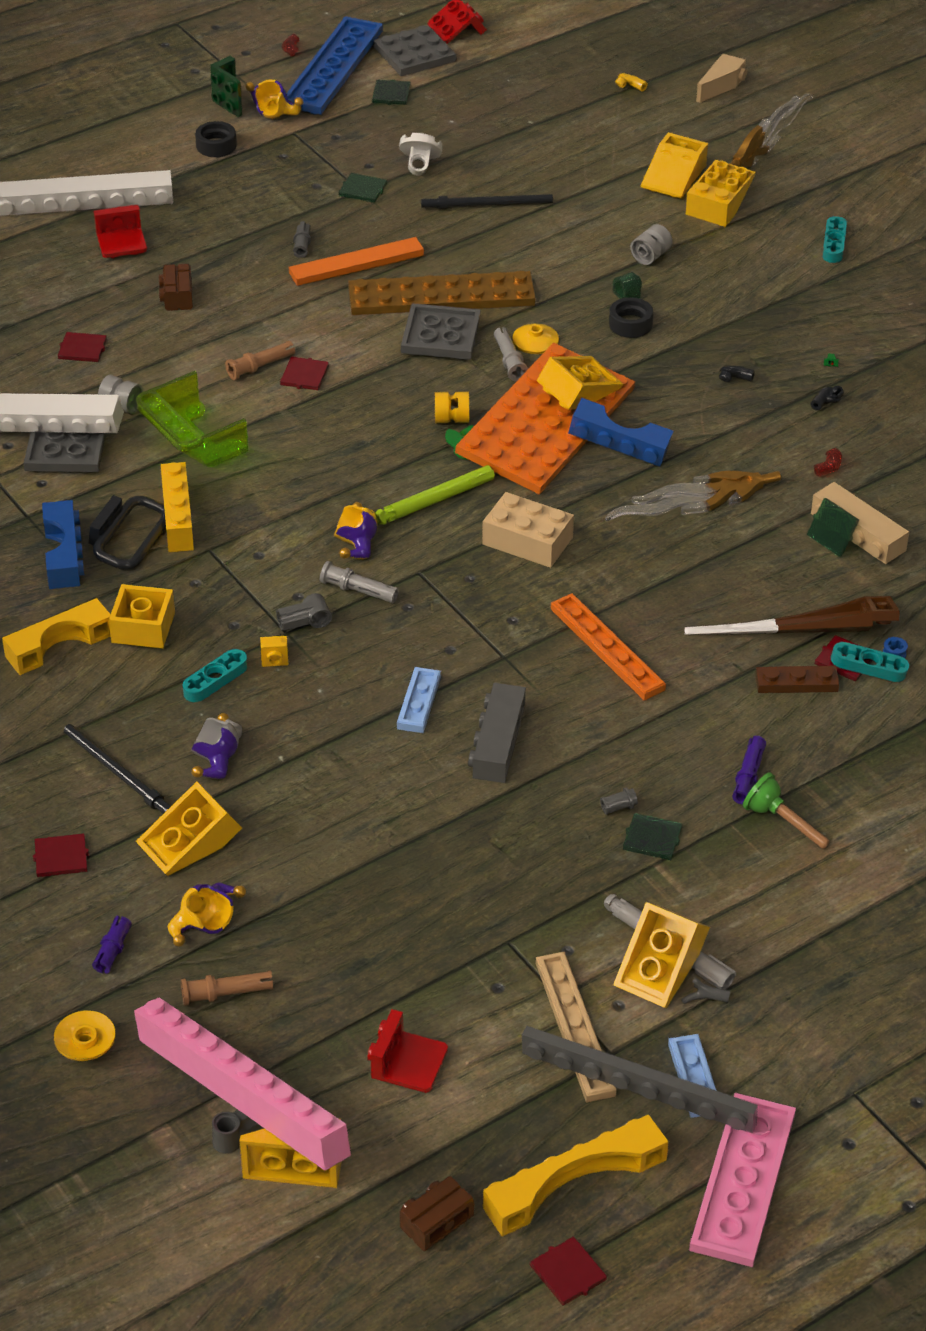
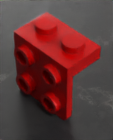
M461 0L450 1L428 21V26L445 43L453 40L469 24L480 35L486 31L482 24L484 19L480 14L475 12L468 2L464 4Z
M138 204L94 210L95 230L102 257L116 258L124 255H137L147 251L141 229Z
M391 1009L387 1020H382L380 1023L377 1042H372L368 1050L367 1060L371 1061V1078L428 1093L431 1091L447 1055L448 1045L441 1041L404 1032L403 1012Z

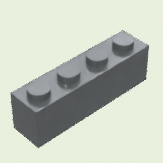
M494 683L491 693H486L484 702L486 712H481L479 719L481 731L475 732L474 747L476 749L470 751L468 766L473 767V779L500 783L506 782L525 710L526 687Z

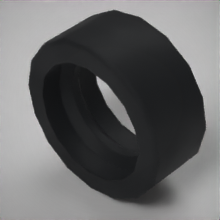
M212 121L204 123L196 129V148L202 155L223 157L231 154L236 149V130L229 123ZM214 138H222L221 140H209Z
M635 297L619 299L612 303L609 309V327L614 333L622 337L637 338L644 336L653 327V307L643 299ZM626 315H633L640 317V319L628 320L622 317Z

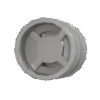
M654 224L631 242L632 255L639 263L649 265L671 248L672 237L664 226Z
M110 374L101 382L98 395H119L123 411L133 414L139 409L143 400V387L128 380L123 382L122 378Z

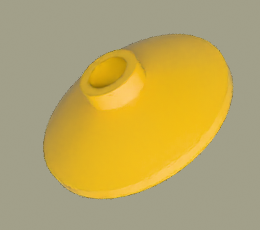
M527 324L515 330L512 341L514 346L522 352L543 354L553 342L559 343V335L553 328L547 325Z
M86 1010L72 1013L60 1021L54 1032V1043L57 1050L66 1058L75 1061L96 1059L104 1055L115 1041V1027L112 1021L104 1014L96 1011Z

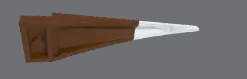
M864 596L834 606L775 619L727 625L685 627V635L869 631L873 626V621L883 625L891 624L892 621H899L900 610L891 596Z

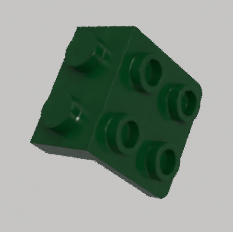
M228 56L210 65L211 97L213 102L233 115L240 117L242 116L241 82L236 78L235 58Z

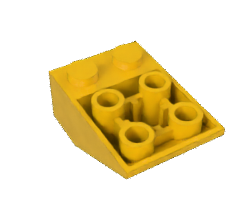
M668 132L658 145L641 183V188L663 193L674 198H682L707 165L708 143Z
M715 160L687 192L686 215L726 227L736 215L755 176V171L728 164L725 161Z

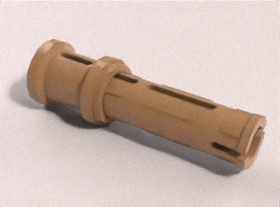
M289 340L255 354L245 353L243 357L236 360H226V371L232 380H236L242 374L248 372L250 374L255 373L258 367L294 355L295 347L286 350L293 346V343Z
M271 970L218 979L211 975H206L205 979L193 981L181 979L183 1004L187 1006L190 1002L200 1000L214 1002V1000H217V996L268 989L273 990Z

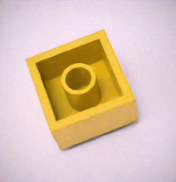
M121 584L109 618L111 643L164 648L175 615L173 590Z

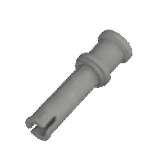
M502 327V333L500 328H497L494 331V338L503 354V365L508 369V377L516 382L528 370V367L523 363L522 354L516 351L508 330Z
M330 561L325 562L320 573L321 583L326 584L329 582L340 586V589L344 591L349 589L356 590L390 603H394L398 596L399 588L355 574L351 568L343 569L334 566Z

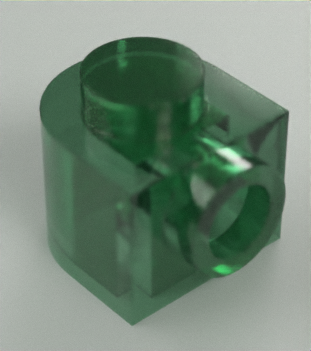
M634 272L618 276L613 279L612 292L619 299L640 298L641 278Z

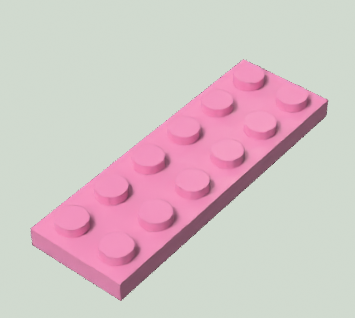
M735 1093L734 1097L758 1105L757 1125L753 1133L744 1130H736L725 1124L689 1251L753 1267L796 1108Z

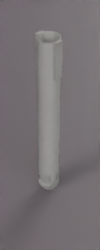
M615 894L607 896L604 901L606 909L610 912L612 911V915L633 929H636L642 911L623 898L619 900ZM702 951L692 966V969L695 970L698 976L716 988L724 990L732 984L736 976V971L712 955H706Z

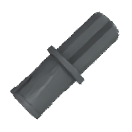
M305 221L300 222V225L297 226V232L293 237L295 243L293 252L298 258L307 256L308 245L311 243V226L306 224Z

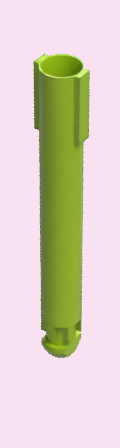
M486 465L384 507V510L378 509L375 512L377 523L381 525L387 524V521L392 522L494 479V470L489 465Z

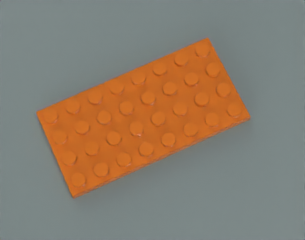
M553 342L456 445L455 453L483 467L489 465L495 473L540 495L588 440L568 433L576 409L567 410L559 404V400L553 395L546 393L543 390V386L536 380L550 357L581 355ZM606 368L623 383L622 388L595 402L605 406V412L609 417L633 391L635 381Z

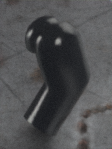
M725 365L720 369L719 378L724 382H730L733 376L752 382L755 370L742 366Z
M838 385L822 388L813 398L810 405L814 410H820L825 403L839 401L844 394V390Z

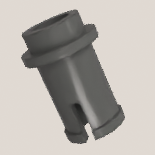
M625 787L622 792L601 797L600 803L604 814L607 815L627 807L633 809L634 805L638 804L634 789Z

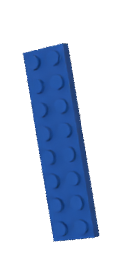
M345 16L286 93L288 99L294 103L297 97H301L303 99L301 111L321 115L374 44V40L380 36L383 31V24Z

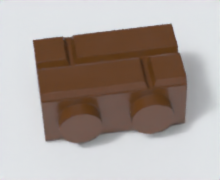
M164 265L163 274H159L160 302L165 303L167 311L178 310V308L180 310H191L193 308L191 265Z
M448 1176L441 1182L435 1181L429 1185L425 1194L418 1199L411 1198L404 1203L400 1211L401 1230L410 1239H413L414 1243L422 1251H426L474 1216L473 1197L464 1188H461L451 1176Z

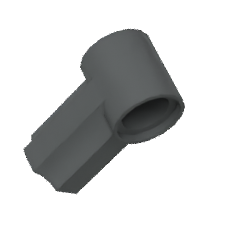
M317 593L308 595L300 604L276 610V617L281 631L311 624L314 628H322L332 620V614L324 597Z
M239 1110L218 1113L212 1120V1145L220 1153H232L238 1149L241 1135L258 1131L263 1127Z

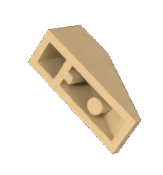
M722 54L699 81L696 102L701 103L736 88L746 78V60Z

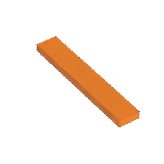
M413 237L290 266L289 274L295 284L299 286L424 256V248L417 238Z
M573 593L551 602V610L644 701L666 690V683Z

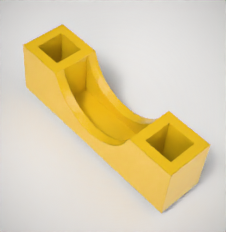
M186 462L161 464L168 552L194 550Z
M95 598L3 637L5 657L19 675L43 666L45 652L56 643L66 640H79L92 645L111 637L109 626L111 614Z

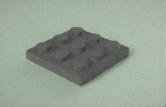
M428 25L419 26L408 31L404 30L390 36H382L375 39L373 44L374 48L400 76L456 61L455 52Z
M412 304L401 343V353L471 359L481 318V310Z
M31 432L24 459V470L36 472H99L106 433Z

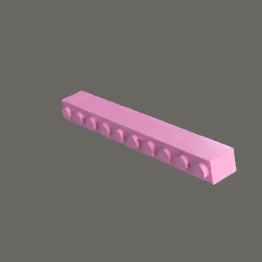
M161 998L151 1000L146 1005L134 1010L139 1040L323 1170L326 1171L351 1156L346 1123Z

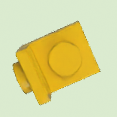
M287 636L260 637L262 667L288 665Z

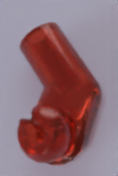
M291 34L282 43L283 51L285 53L288 52L290 56H294L299 50L295 46L299 42V37L296 34Z
M832 448L828 450L825 454L827 455L826 461L814 465V472L817 476L837 471L840 468L842 454L838 449Z

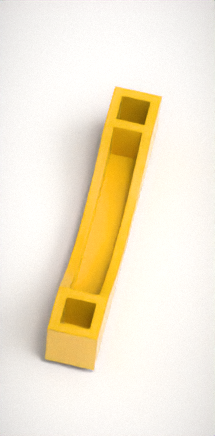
M649 1114L639 1119H632L620 1128L606 1131L599 1135L598 1138L584 1144H577L563 1154L551 1156L541 1164L530 1169H522L508 1179L492 1183L483 1190V1209L503 1237L530 1224L535 1212L543 1201L557 1188L575 1178L602 1171L641 1173L666 1161L669 1141Z

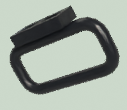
M113 495L90 525L88 544L93 545L95 557L105 564L122 570H130L137 567L166 528L164 504L149 497L134 496L122 505V498ZM144 506L162 515L130 559H120L104 552L103 548L134 507Z

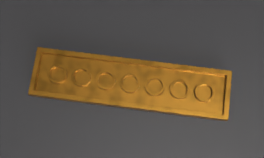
M530 271L348 280L351 315L410 312L412 304L468 309L535 306V294Z

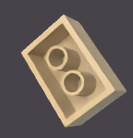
M505 492L483 520L482 544L551 568L573 538L574 515Z

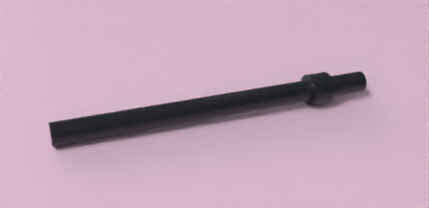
M553 194L460 198L438 196V198L421 199V208L438 207L439 209H448V207L553 203Z
M72 724L65 726L64 733L141 795L148 806L152 809H158L163 814L171 807L164 800L162 794L155 789L151 790Z

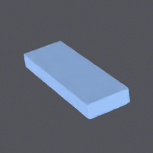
M419 667L414 668L397 720V729L424 733L441 679V671Z
M699 1035L669 1038L668 1046L678 1078L716 1090ZM689 1112L691 1118L700 1116L698 1114Z

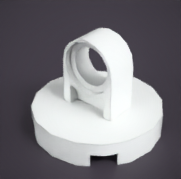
M412 133L411 137L406 138V135H403L400 138L399 149L409 156V171L414 175H422L428 168L429 159L441 156L443 144L441 141L435 142L434 136L424 133ZM414 160H421L424 163V167L416 169L413 167L412 162Z

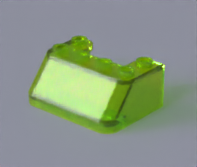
M196 371L144 391L136 398L138 411L177 450L204 466L214 467L248 452L247 421L244 418L208 434H204L192 422L205 414V406L199 400Z

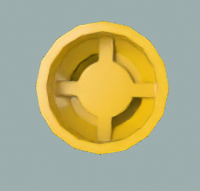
M435 392V424L449 423L450 420H454L455 423H469V392H455L454 395H450L449 392Z

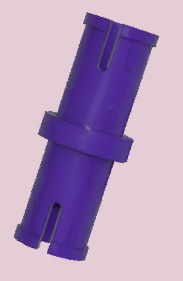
M116 916L109 932L103 936L100 945H102L101 949L92 963V967L96 971L103 973L104 970L105 974L110 972L117 954H120L124 948V939L132 926L128 918L122 916L120 920V917Z

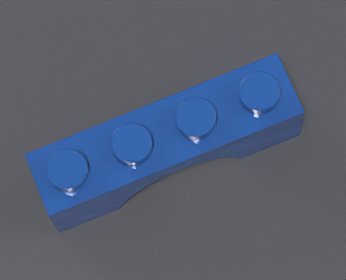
M581 398L573 414L568 433L661 466L669 448L673 430L653 423L635 429L622 427L614 423L607 416L604 405Z
M73 500L42 503L46 539H52L61 543L54 550L45 553L49 589L80 586V576L84 575L83 560H78L83 558L82 543H77L82 541L80 526H75L80 525L79 510H74Z

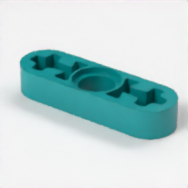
M833 216L827 219L822 257L829 263H838L843 259L847 221L842 217Z
M847 642L835 644L831 654V662L839 668L893 682L903 681L909 669L908 661L901 656ZM864 659H871L875 661L876 665H869L864 662Z
M239 649L229 650L183 681L184 698L190 702H200L247 670L246 653ZM212 673L222 674V676L218 678L209 677V675Z

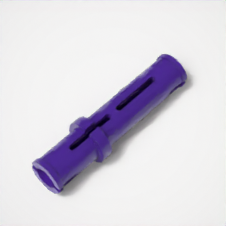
M753 736V738L749 739L741 770L737 772L735 778L736 788L732 798L738 804H743L750 790L758 782L757 772L766 747L765 739L760 736Z

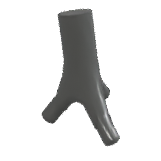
M694 978L692 981L694 987L698 990L681 999L683 1004L691 1000L704 998L728 1003L730 991L708 986L698 978Z

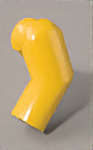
M626 73L619 74L615 81L616 85L620 88H624L628 84L642 92L648 86L646 81Z

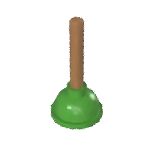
M768 772L759 779L743 802L745 810H752L758 813H766L768 811H771L773 814L778 813L822 849L829 845V839L784 805L785 801L780 798L781 789L775 780L774 774Z

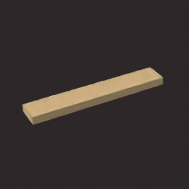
M565 952L536 957V966L562 1037L602 1051ZM575 1072L586 1103L616 1097L615 1086L597 1079H590L583 1074Z

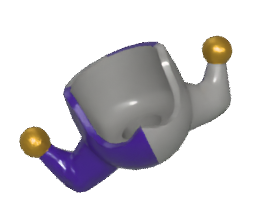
M226 713L219 714L217 719H206L191 749V752L208 760L211 764V767L203 769L201 766L193 767L192 775L196 778L204 776L217 780L223 779L227 775L228 759L234 755L238 748L239 738L242 735V726L230 720Z

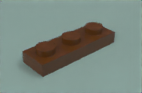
M836 666L756 667L755 676L758 693L839 691Z

